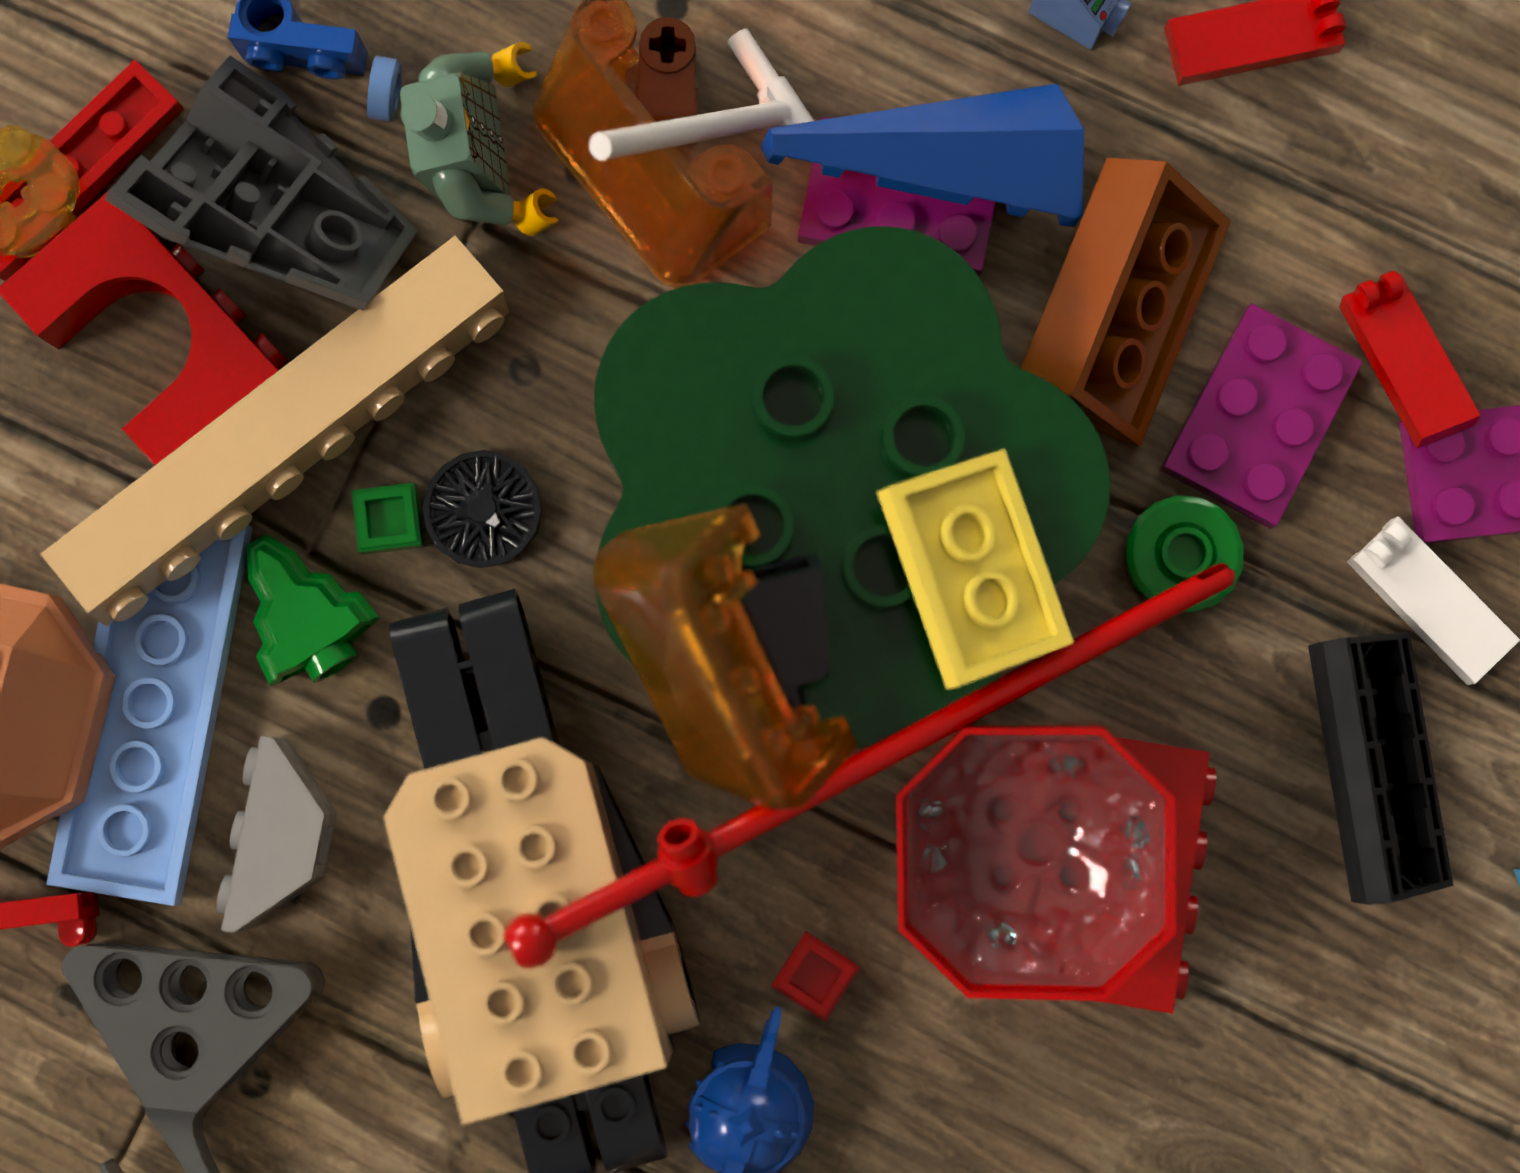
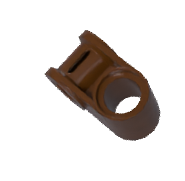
M672 17L657 18L649 23L641 34L639 42L638 86L635 87L634 126L698 115V88H695V37L689 26L680 19ZM664 46L675 47L672 63L661 62ZM697 142L686 145H697Z

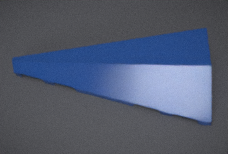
M1058 83L769 128L760 146L767 162L770 164L779 165L785 157L821 164V174L839 178L845 170L876 176V185L878 187L968 205L974 197L1006 204L1007 214L1024 217L1031 209L1058 215L1059 225L1067 227L1076 226L1082 217L1084 128Z

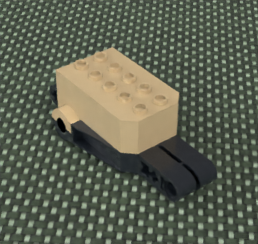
M516 588L458 605L460 621L470 660L465 661L458 632L448 607L391 622V642L424 770L408 774L383 818L410 920L415 1002L419 1014L425 1054L438 1091L444 1098L455 1096L462 1125L513 1111L529 1173H597L595 1154L583 1111L589 1109L601 1157L608 1173H616L667 1158L666 1143L648 1072L667 1067L674 1050L671 1035L700 1027V1019L677 931L659 891H654L556 943L558 947L554 956L543 967L533 969L519 967L503 936L507 925L517 915L534 913L542 915L544 918L645 865L599 766L559 743L527 619ZM474 673L489 728L487 731L483 730L469 674Z

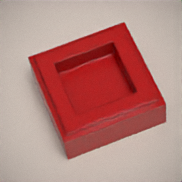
M805 931L771 983V987L826 1022L857 974L860 966L816 936Z

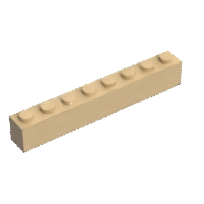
M453 236L371 299L364 311L358 309L44 550L40 555L84 610L105 626L114 620L122 622L129 619L146 605L148 601L146 595L167 579L175 581L194 569L201 559L199 554L219 538L221 540H228L243 531L252 520L251 513L270 498L279 500L293 492L303 481V473L322 458L324 460H331L343 453L354 441V433L373 418L375 421H380L393 414L404 402V394L423 379L426 382H430L443 375L454 363V355L473 340L475 343H481L493 336L503 325L504 316L509 313L504 291L457 236Z

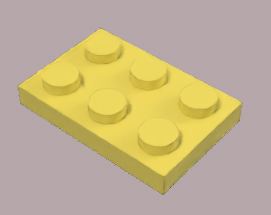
M1005 449L889 486L877 492L946 689L962 686L1074 643Z

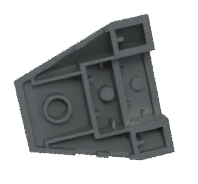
M229 56L201 87L184 124L151 161L140 155L111 187L105 200L166 239L364 311L408 248L418 230L365 175L356 179L336 159L334 153L337 146L325 133L318 135L316 138L293 114L297 104L283 90L232 56Z

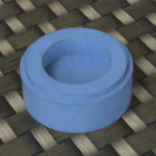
M375 56L370 73L367 97V116L369 119L391 122L392 119L396 118L402 86V63L399 62V59Z

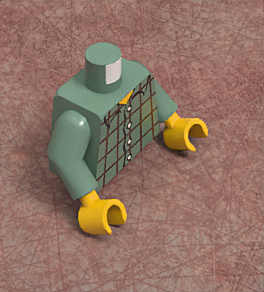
M519 42L496 52L492 57L486 51L441 55L420 72L419 82L405 85L400 91L402 104L401 119L405 125L410 166L414 176L443 203L447 212L457 219L508 225L513 220L516 227L527 236L539 234L558 222V218L547 217L540 210L555 202L556 196L552 191L540 188L519 202L513 201L495 86L490 83L492 78H494L501 86L509 88L534 78L537 75V71L524 72L516 61L517 56L532 51V46L525 42Z

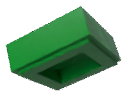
M415 483L351 490L358 553L367 555L424 547L418 486Z

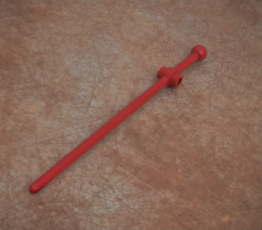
M1225 563L1215 564L1074 638L1073 644L1034 659L708 832L699 829L697 824L691 819L681 818L667 823L658 834V858L544 918L542 915L534 913L517 915L507 925L503 934L512 955L521 968L533 969L543 967L554 956L558 947L556 943L670 883L678 887L682 894L689 897H697L708 893L717 883L718 873L716 870L719 864L718 858L1229 588L1235 580L1234 570L1230 569Z

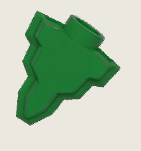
M267 534L246 545L248 580L261 601L253 621L263 643L256 658L269 685L274 686L307 671L313 683H318L352 664L359 657V654L351 642L356 640L381 618L361 592L346 593L330 574L310 572L297 552Z

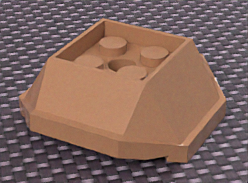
M0 584V850L31 833L54 816H61L84 803L116 675L102 655L96 653L82 626L61 597Z

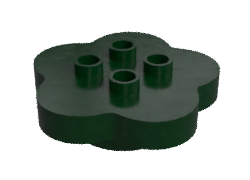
M874 226L838 234L806 252L776 283L768 287L759 288L734 283L709 282L682 286L652 298L625 319L610 339L600 360L594 389L596 424L602 444L623 487L619 503L602 535L595 568L597 603L602 621L614 644L640 673L671 692L702 700H734L692 609L689 583L817 553L824 576L829 676L823 680L802 684L809 711L808 718L803 721L828 739L847 747L863 750L999 678L1001 672L993 673L959 687L946 689L879 500L878 491L1005 449L1053 585L1064 579L1086 557L1101 532L1107 515L1110 499L1109 465L1104 447L1093 424L1082 409L1058 387L1033 373L1015 366L1008 360L1004 353L1000 324L994 304L980 277L958 253L946 244L918 231L901 227Z

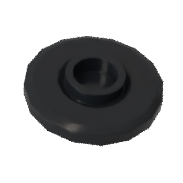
M481 450L460 454L441 466L428 484L423 503V513L426 530L441 552L458 564L482 569L504 565L526 550L537 535L542 507L539 489L526 468L507 455Z

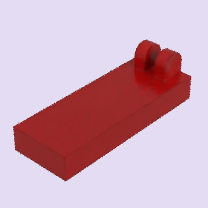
M1259 0L1169 19L1164 30L1178 86L1339 53L1346 44L1343 31L1347 27L1344 14L1337 11L1341 4L1340 0Z
M1392 270L1380 275L1377 283L1371 279L1362 282L1356 286L1354 292L1342 297L1339 308L1417 449L1476 425L1481 414L1401 273L1398 274Z
M81 892L0 903V930L57 922L58 936L62 944L68 947L88 944L95 939L97 934L96 917L100 916L98 893Z

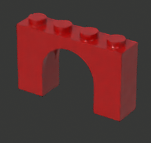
M106 192L0 286V296L39 338L58 350L105 308L125 296L135 293L153 292L165 294L179 300L186 311L191 327V348L187 362L176 380L121 428L148 459L156 465L278 372L288 360L263 333L254 340L250 338L238 324L247 315L221 288L212 295L197 280L205 270L180 243L169 249L156 235V232L106 201L105 198L108 193Z
M1116 737L1175 794L1176 935L1107 1001L1098 1002L1173 1014L1175 999L1183 1000L1188 986L1189 963L1186 960H1181L1184 934L1192 935L1197 922L1198 898L1197 896L1190 895L1193 870H1201L1206 857L1207 833L1199 831L1202 806H1210L1214 797L1216 769L1208 767L1210 752ZM1061 750L1053 751L1050 754V758L1057 762L1065 761L1071 757ZM1142 816L1137 817L1135 821L1142 828L1146 836L1149 835V820Z

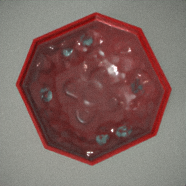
M964 726L897 792L898 930L967 998L1107 1001L1176 935L1175 794L1105 726Z

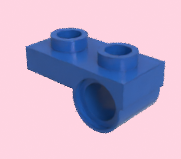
M238 0L235 14H231L228 39L248 65L271 72L282 71L284 65L307 68V71L311 74L326 79H343L345 73L364 75L368 51L356 29L303 23L290 0ZM275 14L284 15L283 21L276 29L269 32L259 31L260 24L265 18Z

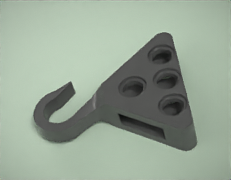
M107 941L75 947L66 954L62 963V972L144 1106L146 1116L162 1135L187 1173H221L212 1157L202 1131L203 1119L208 1109L323 992L325 986L323 972L317 965L310 962ZM125 959L133 961L141 971L142 981L136 993L125 990L119 981V968ZM190 965L199 968L207 980V989L201 1000L193 999L187 995L182 985L183 974ZM253 972L266 976L272 985V997L266 1007L254 1004L247 996L246 983ZM179 1032L188 1033L197 1042L199 1054L194 1065H187L181 1062L175 1054L174 1041ZM110 1158L99 1165L101 1173H124L114 1158Z

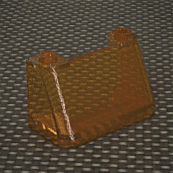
M583 0L571 17L533 104L536 125L544 139L654 276L665 285L674 288L695 284L772 225V180L750 154L744 149L730 144L717 145L702 153L691 163L688 162L676 146L603 161L594 158L589 147L593 134L654 123L656 121L627 86L626 76L628 70L638 62L637 52L632 47L637 35L636 19L630 6L625 0Z
M743 504L622 531L606 544L596 556L593 568L594 585L685 770L692 779L700 784L767 810L801 808L812 799L858 745L845 716L822 719L817 722L816 720L819 718V715L814 705L796 707L790 710L741 607L739 600L757 583L751 571L742 572L741 556L745 543L753 542L760 536L747 505Z

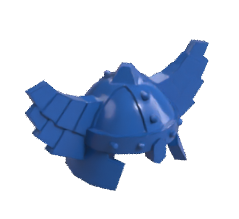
M775 1006L774 1010H771L759 1045L737 1043L713 1051L711 1065L713 1070L702 1080L698 1079L696 1081V1091L691 1092L687 1106L689 1120L685 1121V1127L689 1128L692 1138L687 1146L706 1167L718 1173H778L801 1154L812 1131L814 1101L806 1077L789 1057L775 1050L782 1015L780 1007Z

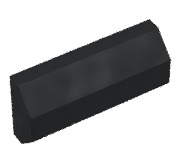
M1410 632L1346 637L1308 645L1351 902L1366 905L1393 903L1454 886Z

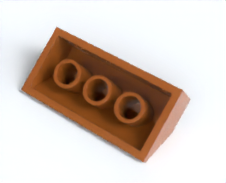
M1106 158L1053 291L1045 306L1033 340L1022 362L1021 369L1045 379L1067 394L1086 414L1096 431L1127 444L1141 447L1231 220L1167 161Z

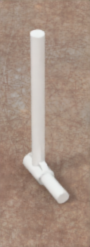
M742 29L730 37L727 44L759 90L757 93L759 104L597 132L592 135L589 147L593 157L603 161L814 120L785 76L779 77L749 30Z

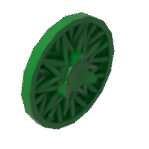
M1176 495L1153 503L1135 519L1125 540L1124 563L1132 585L1146 600L1215 564H1227L1235 572L1234 583L1229 588L1182 612L1194 613L1216 605L1234 589L1243 570L1244 545L1236 524L1221 507L1201 497Z

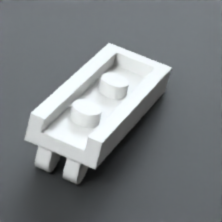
M1399 516L1387 522L1382 527V530L1360 552L1354 554L1347 561L1361 578L1466 685L1476 684L1520 641Z

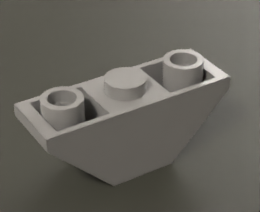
M260 736L258 748L252 747L247 754L243 770V783L250 786L245 811H238L230 834V847L237 850L233 873L223 878L217 898V912L224 914L221 931L235 933L252 928L325 877L337 812L287 739Z

